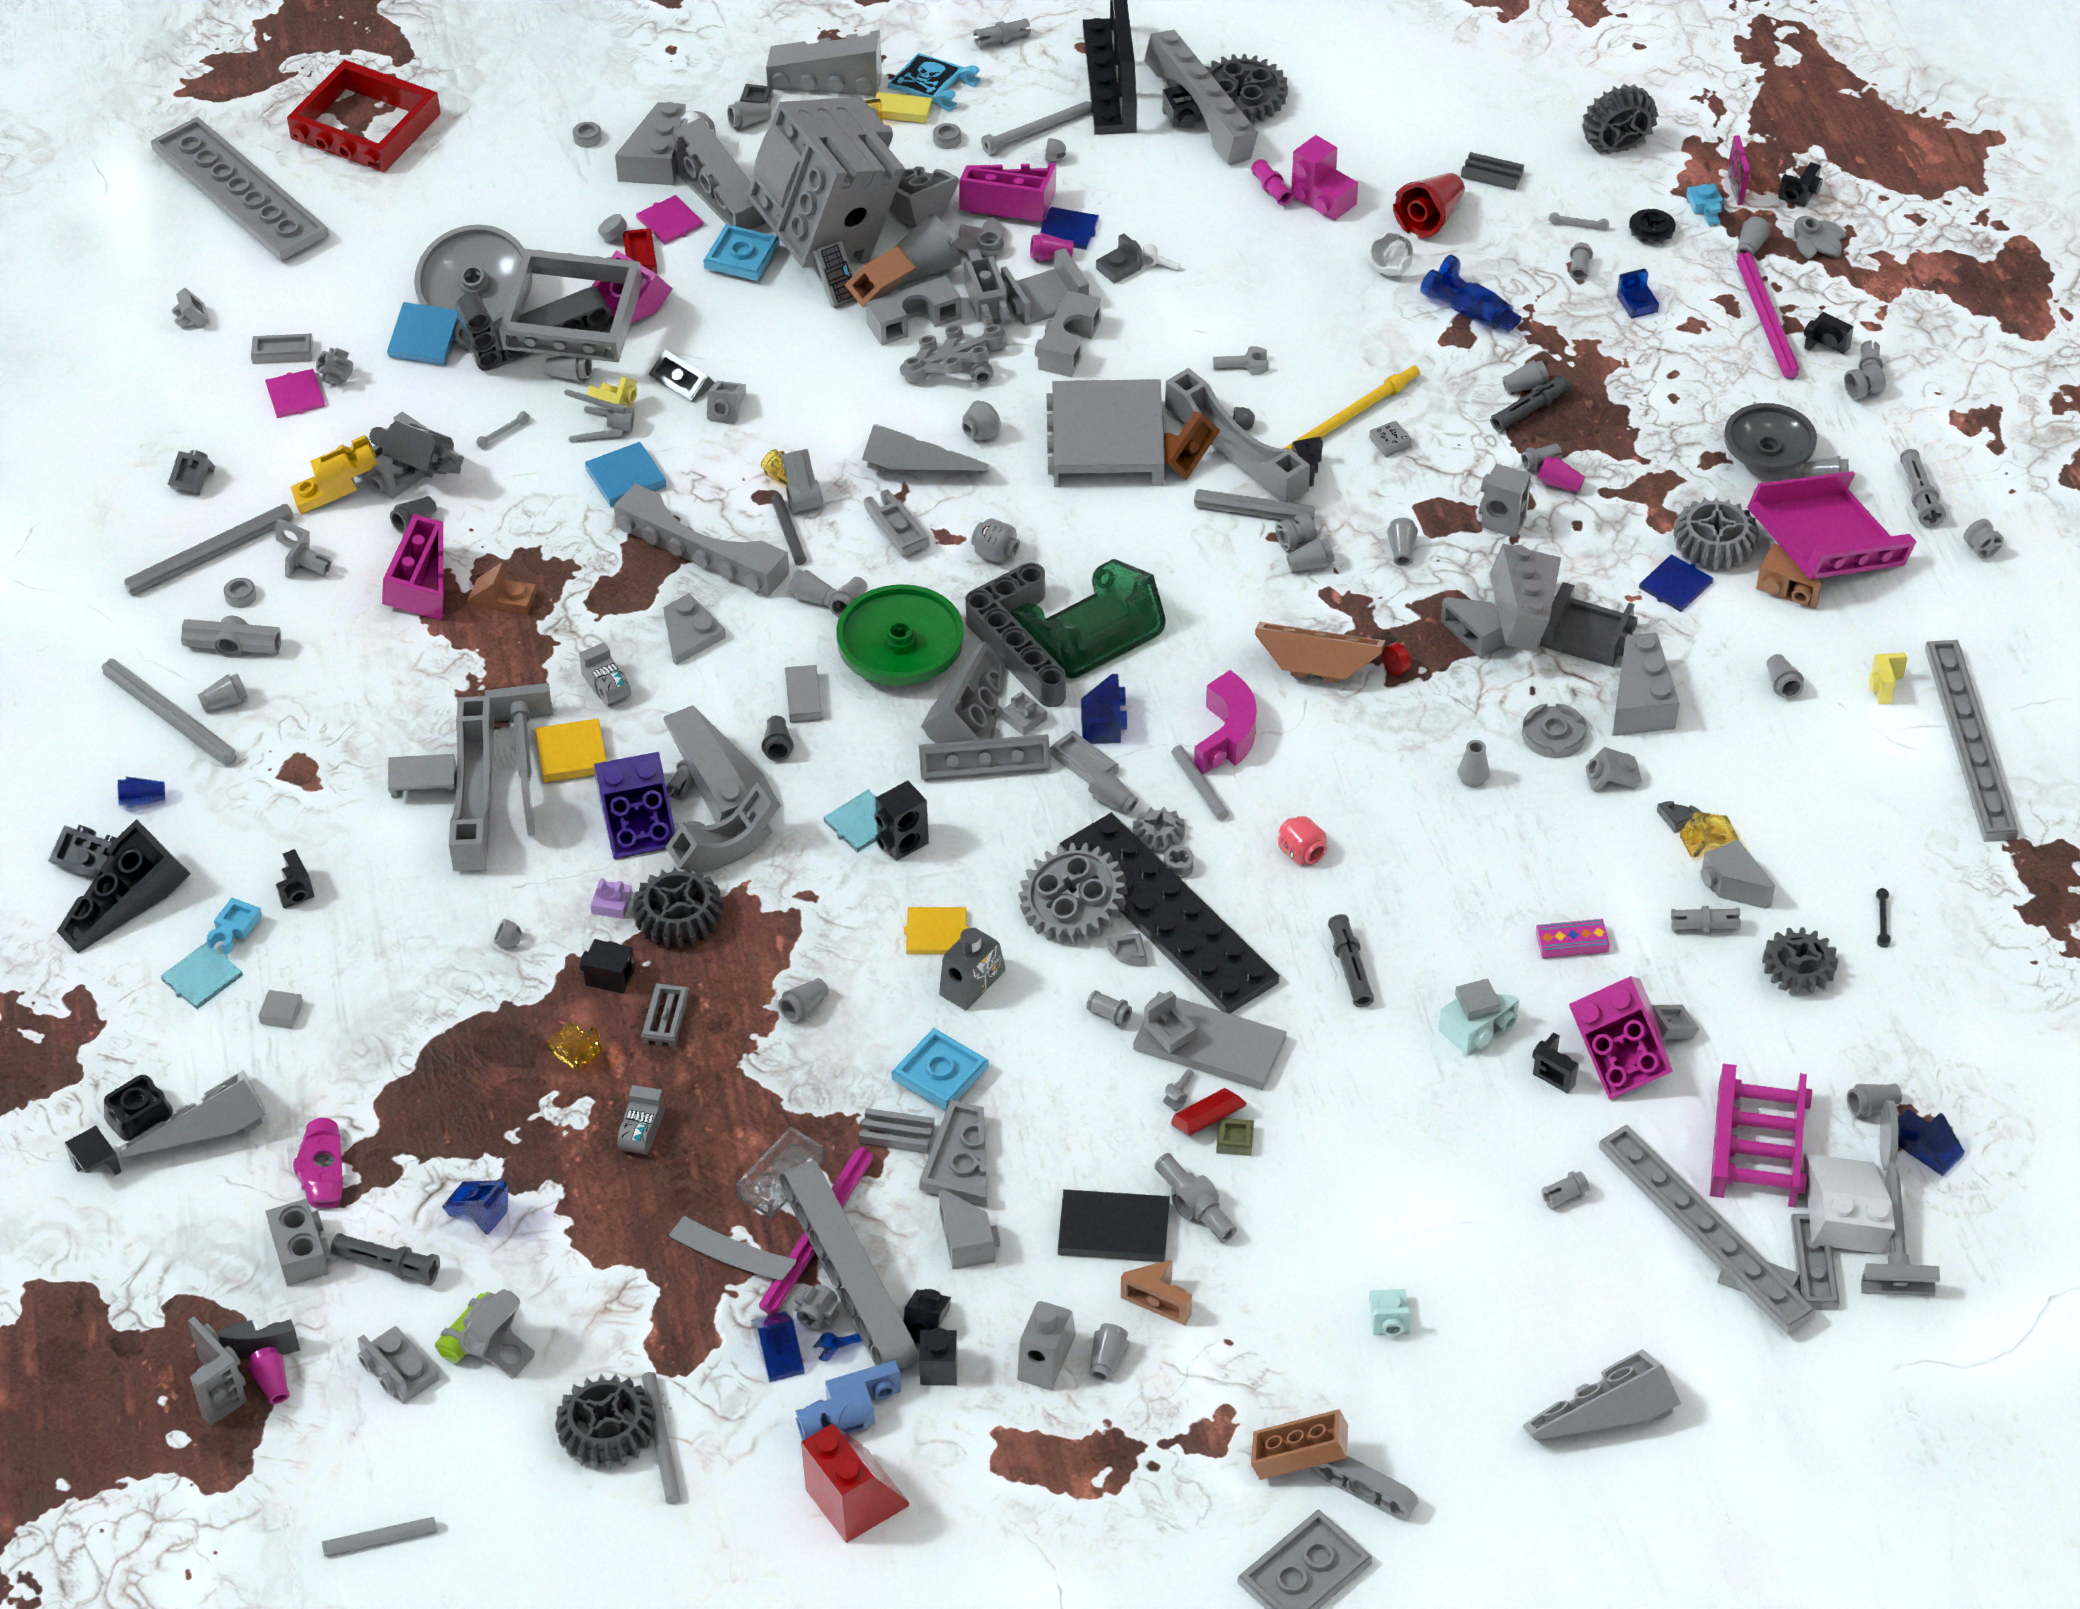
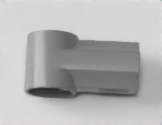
M808 449L781 454L788 483L786 493L791 512L794 514L823 507L822 492L818 481L814 478Z

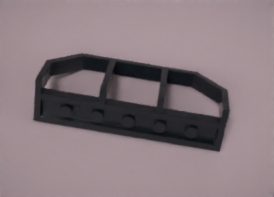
M1110 0V18L1082 20L1094 135L1137 133L1135 59L1127 0ZM1111 30H1114V49ZM1115 65H1118V82ZM1119 97H1122V116Z

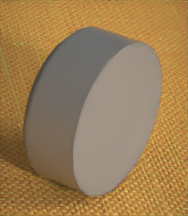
M581 122L573 128L575 144L584 148L599 144L602 139L600 126L594 122Z
M952 123L940 124L933 130V142L942 149L955 148L961 143V130Z
M614 214L600 224L598 233L605 241H613L625 232L627 222L621 214Z
M235 578L224 586L225 600L232 607H246L256 599L255 585L250 579Z

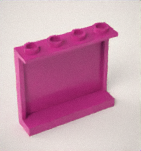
M1853 471L1758 483L1747 506L1748 510L1809 579L1905 566L1917 542L1910 534L1890 536L1848 489L1855 476Z

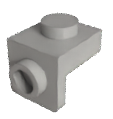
M1603 747L1586 765L1591 789L1597 792L1608 781L1633 789L1642 782L1636 758L1628 753Z
M1172 991L1162 996L1154 997L1145 1006L1144 1028L1169 1053L1197 1037L1196 1026L1176 1007V995Z

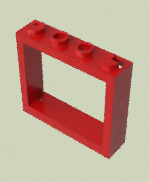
M344 59L287 116L292 140L385 173L438 118L441 112L437 92ZM346 89L409 111L379 143L316 121Z

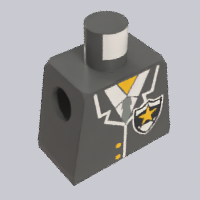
M977 928L963 930L960 939L943 957L939 995L967 1011L1006 971L1000 943Z

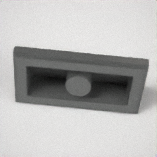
M667 350L663 351L648 373L692 402L706 393L715 383L709 376Z

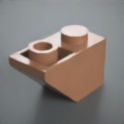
M895 246L865 264L845 286L862 307H866V302L891 294L917 267L900 246Z
M1773 543L1760 566L1756 589L1816 609L1822 583L1819 578L1809 579L1780 545Z

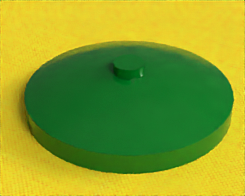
M907 584L883 586L858 596L844 609L836 628L837 647L844 663L857 675L869 681L893 686L918 684L942 674L957 660L964 642L963 621L953 603L936 591Z

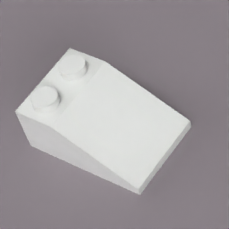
M1805 1153L1803 1160L1804 1170L1807 1173L1806 1190L1812 1245H1830L1832 1248L1882 1254L1895 1231L1892 1200L1874 1162Z

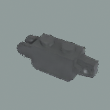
M399 421L393 422L387 429L375 427L369 433L371 443L383 448L382 455L392 458V464L407 469L413 466L416 468L415 473L426 477H433L434 473L460 474L464 457L453 450L454 443L451 437L417 424H405Z

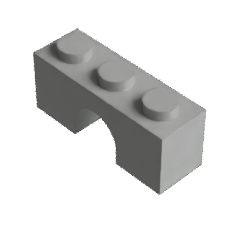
M946 275L866 302L867 325L881 346L908 337V319L927 318L934 327L962 319L961 296Z
M1067 291L1063 301H1058L1053 320H1048L1045 327V335L1043 339H1038L1035 346L1034 354L1038 357V370L1072 378L1082 359V337L1092 339L1101 322V298Z

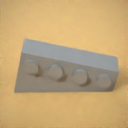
M880 30L870 31V35L859 37L857 33L846 35L845 39L831 41L829 37L819 39L818 43L807 44L805 41L771 46L766 65L767 86L773 87V90L876 95L879 92L882 77Z
M701 117L674 129L673 139L677 175L709 208L728 225L751 230L766 223L761 214L746 197L751 182L704 119Z

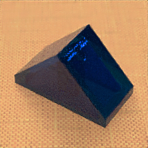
M786 1311L752 1319L751 1325L769 1382L804 1374L801 1352L791 1316Z

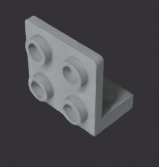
M193 1316L187 1321L198 1358L203 1365L196 1373L190 1376L202 1418L211 1427L247 1402L243 1389L246 1381L237 1368L240 1365V1360L233 1349L229 1346L223 1348L214 1329L208 1323L202 1325Z

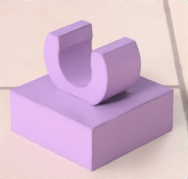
M601 878L590 905L591 913L624 919L633 894L632 885L623 884L622 881L617 883L607 882L604 878Z

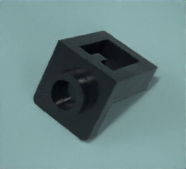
M1822 312L1815 320L1809 321L1805 327L1803 334L1806 337L1804 348L1810 351L1819 342L1845 354L1851 346L1854 326Z
M1321 437L1292 442V451L1310 464L1309 487L1314 486L1315 473H1318V463L1322 460L1323 441Z
M293 849L283 853L286 867L282 868L281 872L284 881L277 883L276 888L283 908H287L315 896L310 877L296 850Z
M1553 1032L1546 1041L1541 1040L1533 1051L1532 1058L1535 1060L1533 1075L1568 1094L1576 1084L1579 1063L1573 1061L1569 1056L1558 1052L1560 1035Z

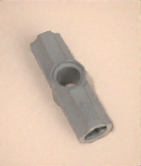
M234 615L224 617L221 622L184 619L181 627L182 646L215 649L218 654L228 658L237 657L242 651L278 654L281 647L282 634L280 627L250 625L244 619Z

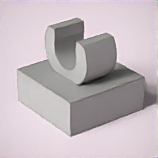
M183 288L176 294L179 304L171 311L178 317L174 320L177 325L183 329L193 322L201 328L209 322L204 302L186 288Z
M1023 691L1012 697L1011 704L1001 710L1002 719L1023 736L1047 720V711L1024 694Z

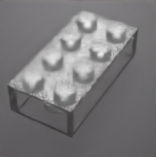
M790 1126L735 1184L737 1198L772 1218L788 1201L780 1184V1172L815 1160L821 1166L826 1160L825 1147Z

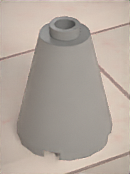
M930 214L926 216L896 245L902 248L917 267L901 284L952 269L961 264L962 260L958 248L952 250L950 240L953 238L936 215Z

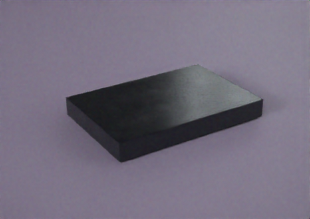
M1063 1189L1058 1255L1165 1261L1170 1196Z

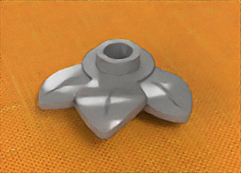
M1801 216L1794 223V235L1797 239L1796 246L1804 257L1811 259L1817 251L1837 259L1840 257L1842 251L1840 240L1846 237V233L1840 226L1830 221H1818L1810 216Z
M994 217L987 219L982 228L960 224V239L953 241L952 245L964 253H967L969 250L979 249L981 255L992 257L998 255L1004 249L1002 237L1005 229Z

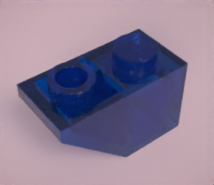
M1111 674L1081 698L1082 737L1091 744L1121 743V730H1127V711H1120V706H1126L1125 687H1119L1118 674Z

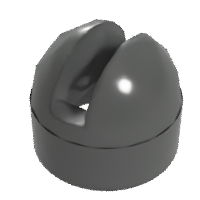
M1234 407V421L1245 431L1251 429L1255 420L1253 411L1245 407Z

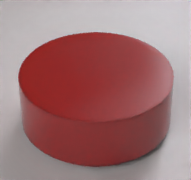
M1395 642L1384 647L1382 661L1387 671L1394 676H1399L1410 670L1411 658L1403 645Z

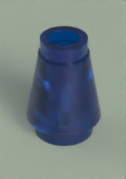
M126 776L125 779L117 780L118 806L127 805V808L165 801L164 781Z

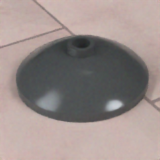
M1758 403L1743 407L1731 415L1725 426L1724 441L1729 452L1743 464L1761 471L1780 472L1796 468L1810 459L1816 448L1817 434L1810 420L1799 411L1780 404Z

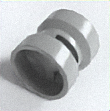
M1877 363L1866 365L1863 370L1853 369L1847 371L1844 375L1845 389L1853 400L1864 398L1867 393H1881L1886 387L1885 375Z
M1306 512L1296 515L1294 521L1286 519L1277 522L1275 525L1278 542L1286 552L1296 549L1301 542L1307 544L1317 538L1315 524L1311 516Z

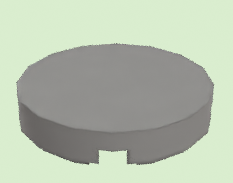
M1547 703L1531 709L1523 720L1522 737L1525 744L1533 752L1544 757L1562 758L1578 752L1584 745L1587 731L1586 722L1576 709L1556 703V707H1547Z

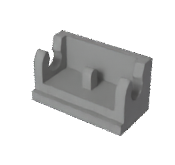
M454 754L388 757V791L391 793V798L398 797L399 790L448 788L450 794H456L457 765Z

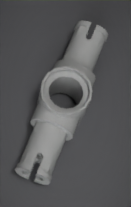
M1165 1153L1155 1162L1154 1169L1172 1187V1201L1178 1213L1186 1220L1195 1218L1199 1223L1203 1222L1221 1243L1230 1240L1235 1235L1237 1227L1219 1209V1195L1211 1180L1204 1175L1196 1178L1193 1173H1187L1170 1153Z

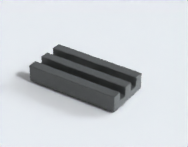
M1470 152L1468 159L1465 161V166L1461 169V177L1516 190L1524 173V164Z

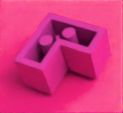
M1315 135L1293 151L1291 190L1297 200L1335 221L1357 205L1358 182L1336 170L1338 147Z

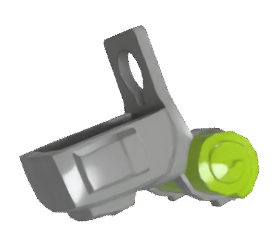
M505 1289L496 1294L491 1292L480 1293L476 1298H472L469 1301L468 1308L449 1328L445 1327L440 1334L441 1337L435 1343L437 1351L447 1361L458 1363L464 1356L470 1354L489 1361L512 1379L518 1375L535 1354L531 1347L512 1332L510 1326L521 1303L514 1293ZM501 1343L504 1346L516 1347L520 1351L521 1359L514 1364L504 1362L501 1359L500 1350L497 1346Z

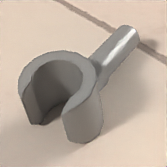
M1187 1069L1175 1085L1170 1083L1165 1088L1167 1096L1164 1097L1163 1103L1174 1111L1179 1110L1187 1100V1094L1183 1092V1089L1194 1075L1192 1070Z

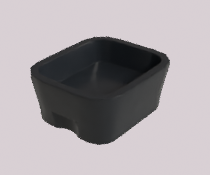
M139 1075L107 1094L104 1098V1119L124 1141L132 1140L161 1121H168L173 1114V1108L163 1091L157 1088L153 1080L147 1075Z

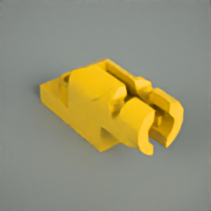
M366 435L352 440L351 447L342 444L336 450L310 461L315 476L290 486L301 515L357 491L353 477L363 474L379 464L375 458L377 457Z

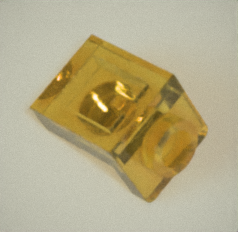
M1695 812L1680 832V838L1690 857H1698L1706 845L1721 847L1739 840L1728 817L1719 814Z
M571 1021L546 1042L548 1051L576 1071L586 1063L592 1062L601 1051L598 1030L591 1027L585 1032Z

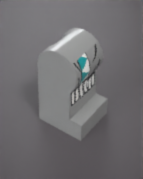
M605 642L579 653L582 675L605 705L608 706L618 700L631 696L629 682L623 671L618 668L612 659L610 649Z
M632 1085L628 1095L629 1104L618 1134V1150L647 1155L665 1113L663 1090Z

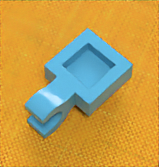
M1715 183L1687 187L1686 197L1694 214L1703 213L1708 225L1720 224L1717 212H1722L1723 199Z

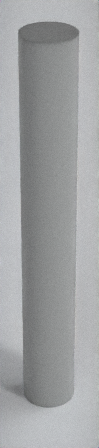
M1178 745L1174 747L1171 751L1172 755L1218 820L1227 818L1229 815L1228 810L1183 746Z
M429 1517L322 1541L324 1556L436 1532L435 1518Z

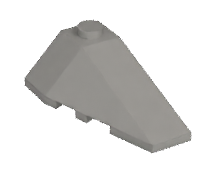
M878 424L872 427L862 460L868 462L867 468L884 473L885 468L890 470L988 471L990 467L988 463L951 450H945L932 443L919 441L913 436Z
M694 705L663 717L716 823L727 818L738 808L757 781L767 783L771 789L765 775Z

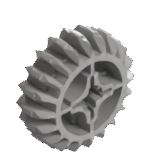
M1704 497L1701 503L1692 501L1690 507L1684 506L1683 511L1676 518L1673 532L1676 549L1681 551L1682 558H1689L1691 565L1700 563L1702 569L1706 566H1711L1715 571L1718 567H1723L1728 571L1731 565L1739 567L1742 561H1748L1756 549L1759 535L1756 518L1751 517L1749 510H1742L1741 503L1732 505L1729 499L1722 502L1717 497L1714 501H1709Z

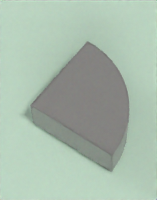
M1140 933L1107 938L1108 950L1118 961L1130 966H1147V956Z

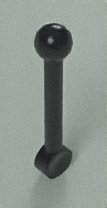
M1880 888L1876 892L1880 908V934L1877 937V945L1886 948L1890 945L1891 937L1887 934L1886 900L1889 897V892L1885 888Z

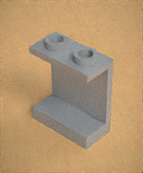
M1065 248L1054 251V269L1016 281L1006 266L1001 268V277L1006 288L1011 310L1015 316L1020 317L1025 326L1054 317L1058 301H1063L1067 291L1089 295L1088 281Z

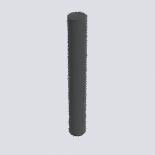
M779 493L774 494L771 497V502L796 565H803L807 559L783 496Z

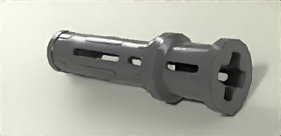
M337 1233L331 1244L332 1255L389 1269L397 1278L411 1277L421 1280V1283L426 1286H431L434 1283L440 1269V1257L438 1255L430 1254L426 1256L412 1252V1249L407 1246L394 1249L346 1236L343 1233Z

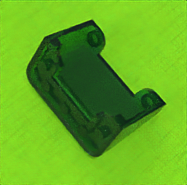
M1112 559L1100 565L1093 573L1092 586L1095 594L1048 618H1045L1043 610L1033 603L1023 604L1011 610V614L1064 669L1066 677L1075 679L1156 638L1162 633L1165 628L1166 618L1153 574L1117 559Z

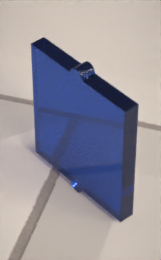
M1050 207L1046 219L1041 222L1042 228L1040 232L1064 240L1073 241V248L1087 250L1091 238L1096 235L1095 228L1099 221V215Z
M1671 554L1639 584V588L1657 598V602H1664L1682 612L1713 583L1714 578L1695 568V564H1688Z

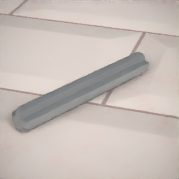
M1197 489L1194 495V506L1198 508L1279 520L1287 519L1289 521H1294L1296 515L1305 512L1311 516L1313 521L1315 517V507L1311 505Z

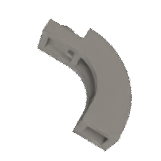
M757 781L738 808L727 818L707 826L682 823L665 848L681 870L689 867L694 872L699 870L705 872L722 868L749 855L769 837L773 831L768 823L781 804L767 783Z

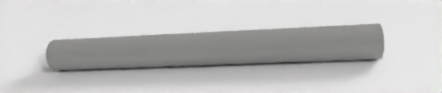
M647 1372L641 1378L645 1395H649L651 1398L653 1410H655L656 1420L653 1421L655 1426L653 1439L665 1499L667 1503L673 1504L680 1501L681 1497L656 1374L654 1372Z

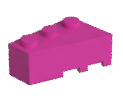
M1048 163L1047 168L1031 169L1030 164H1021L1020 169H1003L1002 164L966 165L959 180V210L969 211L973 214L985 213L997 215L1001 218L1013 217L1025 219L1029 222H1043L1056 193L1057 163Z
M413 514L383 578L382 604L442 621V521Z

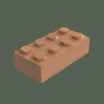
M1337 1409L1253 1431L1251 1466L1259 1480L1345 1459L1347 1458L1348 1423L1341 1410Z

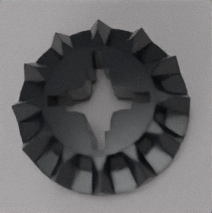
M1644 209L1632 215L1629 221V228L1631 229L1632 236H1638L1639 242L1647 240L1650 244L1653 241L1663 244L1665 239H1672L1676 223L1670 214L1662 210Z

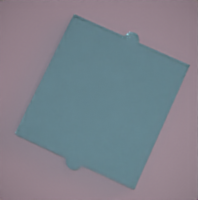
M869 789L823 817L824 822L837 833V838L839 840L843 839L857 853L876 841L877 823L874 819V813H876L875 797L877 796Z
M205 942L160 977L165 984L175 991L176 997H182L198 1010L242 977L243 973L228 960L227 954H220L214 948H208V943Z

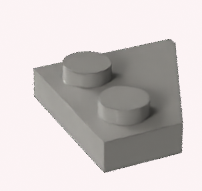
M690 593L663 607L672 659L675 665L726 638L725 628Z

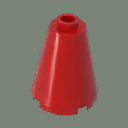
M1445 173L1410 182L1401 187L1395 194L1396 201L1393 204V212L1401 228L1407 233L1412 232L1419 235L1417 236L1418 238H1428L1438 233L1465 192L1462 179L1454 173Z

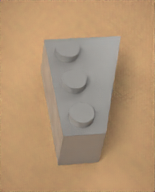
M658 102L615 154L618 182L674 185L677 169L673 130L687 124L686 120L681 121L680 119L686 112V104Z
M1647 633L1626 636L1612 736L1675 729L1679 700L1658 634Z

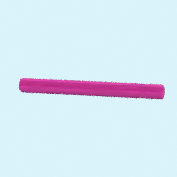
M1750 252L1739 253L1736 263L1781 372L1787 379L1790 377L1795 378L1799 374V365L1753 255Z
M859 1147L854 1151L831 1188L842 1209L873 1160V1154L864 1147ZM803 1232L788 1256L789 1258L796 1259V1264L783 1280H773L759 1303V1308L767 1315L773 1316L779 1312L815 1254L805 1232Z

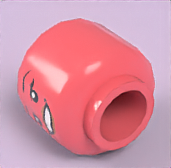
M1298 816L1294 819L1286 820L1281 825L1278 846L1298 865L1314 864L1324 856L1327 849L1326 833L1310 818Z

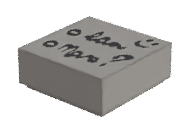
M1396 420L1370 430L1369 438L1384 456L1411 447V438Z

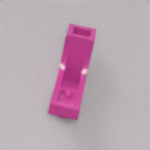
M1231 670L1207 685L1206 708L1224 722V726L1194 748V763L1202 775L1213 768L1219 767L1226 759L1236 766L1248 755L1254 744L1257 714L1256 701L1249 686Z

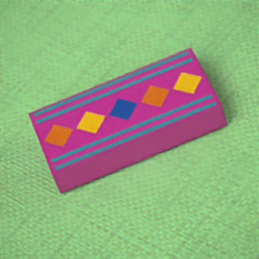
M1603 919L1536 926V936L1542 958L1609 952L1610 944Z

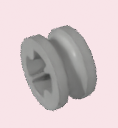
M1176 845L1166 850L1164 853V864L1180 879L1192 873L1194 855L1189 848Z

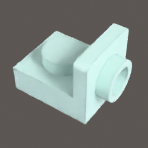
M1406 1289L1370 1290L1369 1303L1373 1335L1385 1334L1387 1336H1396L1410 1333L1411 1308L1408 1307Z

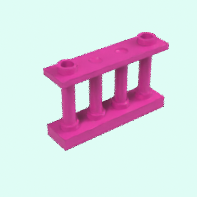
M1723 1063L1718 1086L1709 1196L1724 1198L1726 1184L1733 1185V1181L1789 1189L1788 1207L1795 1208L1798 1194H1805L1807 1173H1801L1805 1109L1810 1110L1812 1101V1089L1806 1088L1807 1074L1800 1073L1797 1090L1743 1084L1742 1080L1736 1079L1737 1065ZM1740 1097L1795 1104L1794 1118L1740 1111V1107H1733L1734 1100H1740ZM1742 1125L1793 1132L1792 1146L1737 1139V1135H1731V1129ZM1736 1153L1791 1160L1790 1175L1736 1168L1735 1164L1729 1163V1156H1735Z

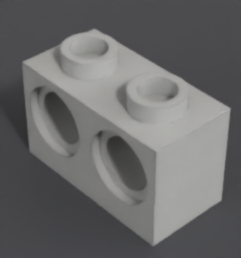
M308 1199L265 1210L286 1285L291 1286L328 1275L326 1260L332 1258L327 1238L319 1239L318 1232L324 1231L319 1211L311 1212Z

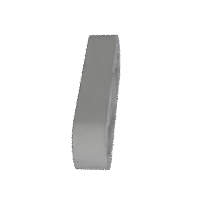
M1349 1456L1339 1461L1314 1467L1316 1473L1324 1481L1397 1519H1408L1418 1504V1497L1410 1488Z

